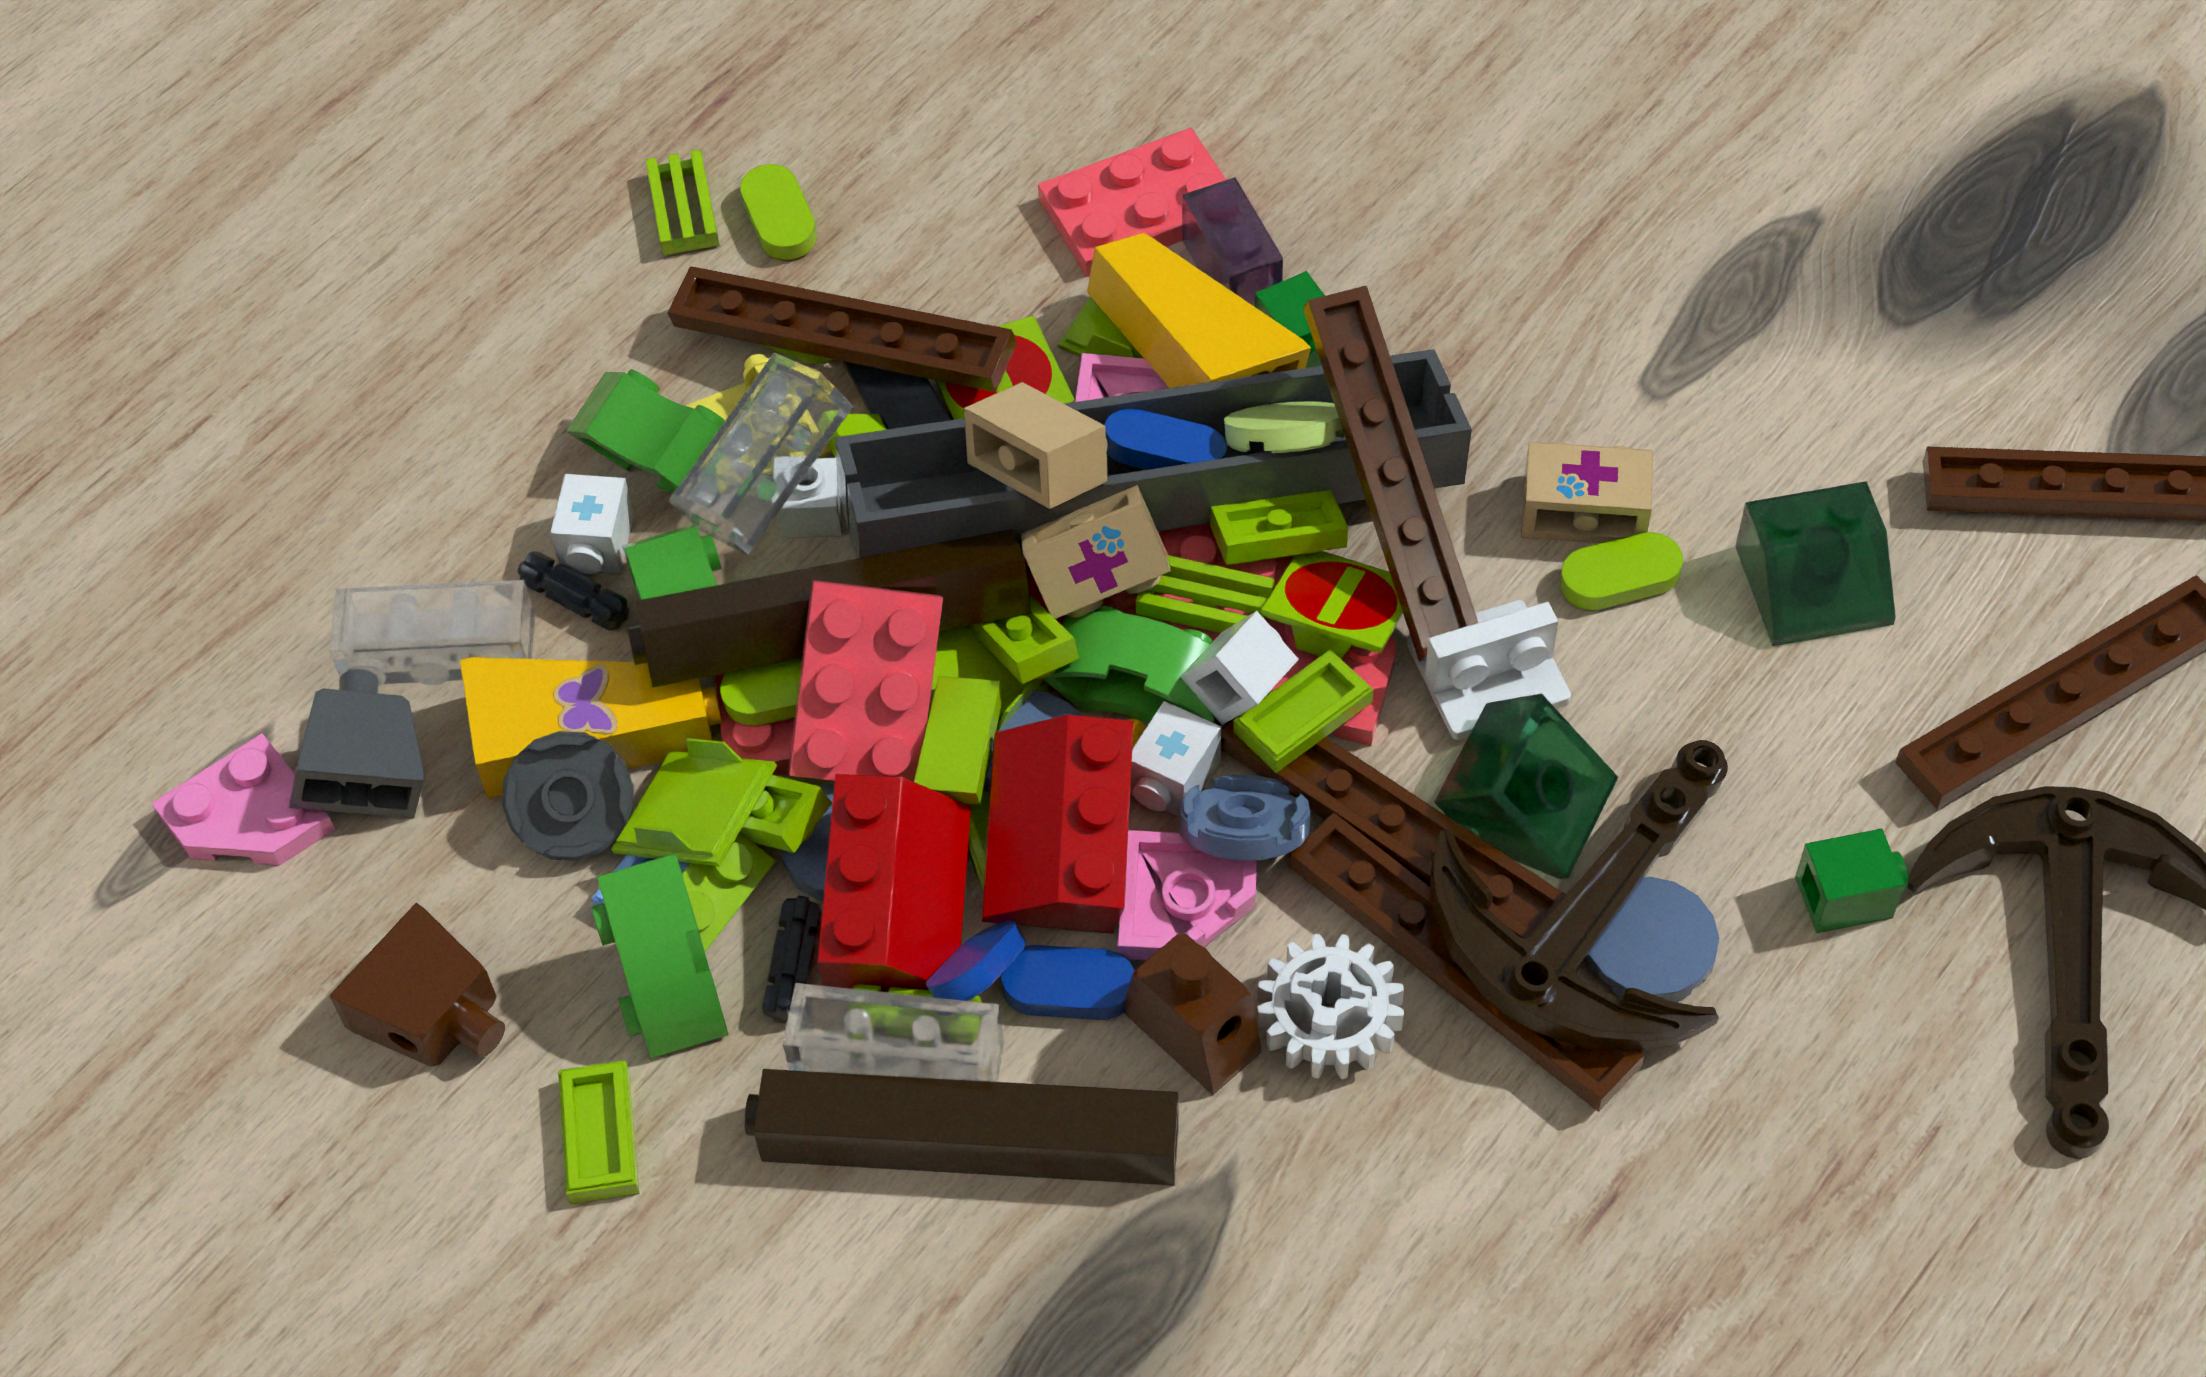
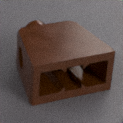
M415 903L330 994V998L345 1028L430 1067L441 1064L459 1043L480 1057L487 1056L497 1047L505 1032V1024L488 1012L494 1005L497 996L485 968L418 903Z
M1181 932L1174 936L1132 974L1124 1002V1014L1212 1095L1217 1093L1261 1053V1043L1250 992L1246 986L1216 961L1205 947L1196 943L1189 935ZM1218 1034L1225 1036L1224 1039L1217 1041Z

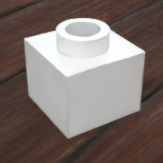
M836 458L777 460L775 511L781 538L842 536V505L838 493Z

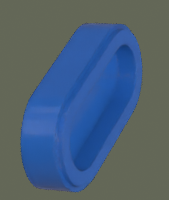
M1140 409L1118 410L1112 413L1105 421L1108 444L1106 454L1124 465L1150 470L1222 459L1226 455L1227 445L1225 439L1219 432L1206 425Z
M1014 920L1003 921L975 934L965 941L927 980L926 986L939 1007H954L979 995L990 987L1025 948L1026 941Z
M1029 945L1025 946L1020 955L1001 974V980L1006 1001L1020 1013L1033 1016L1108 1020L1124 1013V1002L1131 976L1135 971L1128 959L1112 950Z

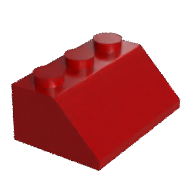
M1068 714L995 732L981 922L1000 923L1014 920L1017 925L1114 933L1125 909L1134 721Z
M835 774L818 952V966L824 990L852 991L853 987L858 984L881 986V992L889 993L890 987L929 990L926 986L927 980L962 944L971 824L970 805L903 777Z

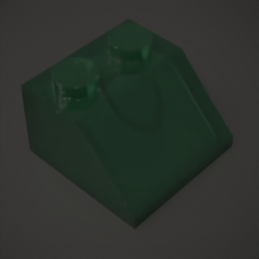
M1867 481L1745 502L1735 547L1772 646L1894 625L1896 615L1887 530Z
M1541 693L1486 703L1434 803L1446 816L1514 861L1555 878L1565 879L1569 878L1619 777Z

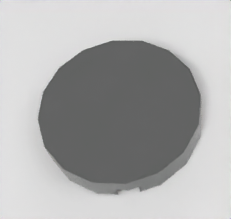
M558 731L533 740L514 758L503 780L502 807L511 831L528 848L551 860L578 861L601 853L619 837L633 811L634 784L626 762L608 742L586 732Z

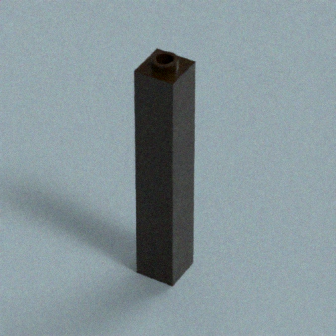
M1009 529L637 600L635 602L640 625L627 627L634 664L648 663L652 687L802 658L812 580L942 596L943 603L939 631L1031 614L1025 558L1013 530Z
M763 1069L759 1094H749L746 1102L745 1133L748 1136H755L762 1162L1175 1186L1179 1130L1178 1092Z

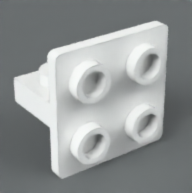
M1516 600L1477 612L1476 616L1479 623L1429 638L1427 659L1421 662L1418 660L1410 634L1408 635L1407 646L1451 737L1455 740L1556 710L1570 704L1571 692L1553 659L1558 619L1549 602L1527 608L1522 600Z

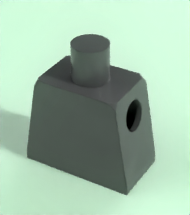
M363 669L349 670L340 676L339 690L323 688L315 692L289 799V808L414 818L424 783V770L410 702L401 695L379 694L378 678L374 673Z

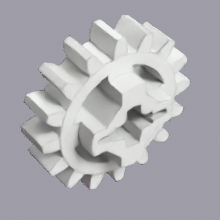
M1314 934L1312 949L1305 952L1296 943H1289L1287 945V964L1281 960L1271 958L1267 966L1268 980L1259 981L1257 987V1002L1261 1004L1257 1006V1025L1259 1028L1268 1029L1267 1048L1273 1051L1286 1046V1066L1292 1069L1303 1059L1311 1062L1312 1077L1318 1079L1325 1065H1334L1340 1079L1348 1078L1349 1063L1355 1060L1368 1071L1374 1068V1048L1390 1054L1394 1046L1395 1034L1393 1031H1401L1403 1026L1404 1009L1399 1006L1403 1004L1404 988L1403 984L1391 983L1394 965L1391 961L1374 965V946L1369 943L1357 953L1349 950V936L1341 934L1335 947H1326L1322 936ZM1326 1004H1335V1007L1327 1008ZM1297 1026H1301L1305 1032H1303Z

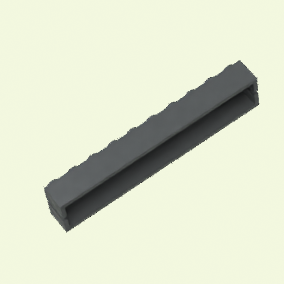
M1435 349L1391 355L1390 357L1434 489L1465 484L1472 429L1456 394L1450 393L1451 383ZM1322 366L1071 402L1065 403V405L1105 425L1106 419L1118 410L1140 409L1206 425L1219 432L1225 439L1224 418L1233 412L1274 403L1305 401L1334 403ZM965 418L835 437L838 493L847 528L850 530V539L856 559L1009 529L1013 530L1023 552L1021 533L1136 485L1139 487L1157 531L1209 524L1211 506L1324 490L1332 491L1337 504L1365 499L1345 437H1336V441L1331 442L1330 445L1325 447L1286 453L1264 451L1263 442L1249 441L1250 450H1247V452L1238 451L1227 445L1225 458L1150 470L1121 464L1107 455V482L1051 509L968 464Z

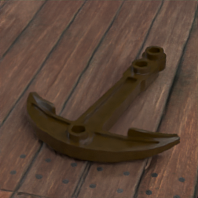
M1697 740L1684 745L1678 751L1671 768L1661 772L1630 811L1623 831L1528 938L1519 937L1488 910L1493 900L1492 892L1469 866L1458 847L1453 831L1440 830L1431 863L1430 887L1432 906L1450 955L1488 1001L1508 1017L1534 1032L1586 1049L1645 1051L1670 1046L1692 1038L1717 1023L1719 1017L1714 1007L1693 1006L1673 1002L1636 988H1627L1622 998L1619 999L1579 978L1577 971L1658 857L1669 855L1700 815L1708 798L1715 795L1719 790L1728 771L1727 761L1721 748L1707 740ZM1663 803L1668 804L1675 809L1669 808L1665 806ZM1522 976L1531 977L1541 985L1529 984Z
M2044 786L1992 797L1950 821L1931 839L1917 859L1908 878L1907 888L1916 894L1928 885L1949 876L1984 869L1991 864L1995 854L2035 853L2041 857L2043 863L2051 1024L2045 1033V1098L2054 1108L2046 1124V1135L2050 1144L2057 1152L2069 1158L2082 1159L2097 1152L2109 1131L2107 1114L2100 1106L2108 1094L2107 1029L2100 1020L2103 861L2149 870L2151 872L2147 883L2150 886L2188 900L2206 910V853L2201 847L2155 812L2105 792L2077 787ZM2065 810L2077 812L2086 820H2074L2067 815ZM2069 1051L2081 1052L2090 1059L2091 1064L2080 1065L2074 1062L2069 1055ZM2078 1114L2085 1117L2092 1124V1128L2085 1130L2076 1127L2071 1122L2069 1115Z

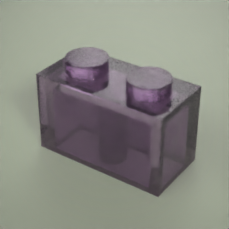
M1236 177L1182 195V241L1197 268L1255 307L1256 292L1283 281V257Z

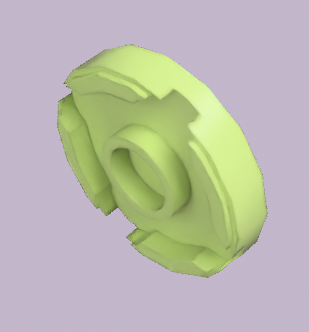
M1305 401L1266 404L1233 412L1224 418L1227 445L1242 452L1250 450L1249 441L1263 442L1264 451L1286 453L1325 447L1330 445L1331 442L1336 441V437H1345L1334 403Z

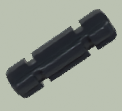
M530 552L525 560L519 564L517 572L523 585L538 593L546 590L545 597L584 618L593 615L592 622L606 630H617L622 621L628 617L630 609L627 607L625 597L610 589H604L601 592V584L563 564H557L554 567L555 560L541 552Z
M798 895L797 898H787L781 906L778 925L779 927H784V930L778 929L776 932L767 978L768 982L773 983V986H766L762 1003L764 1015L774 1018V1021L779 1023L798 1020L802 1015L805 992L799 990L800 988L805 989L808 984L816 941L815 936L810 935V932H817L821 914L819 904L810 901L809 897Z

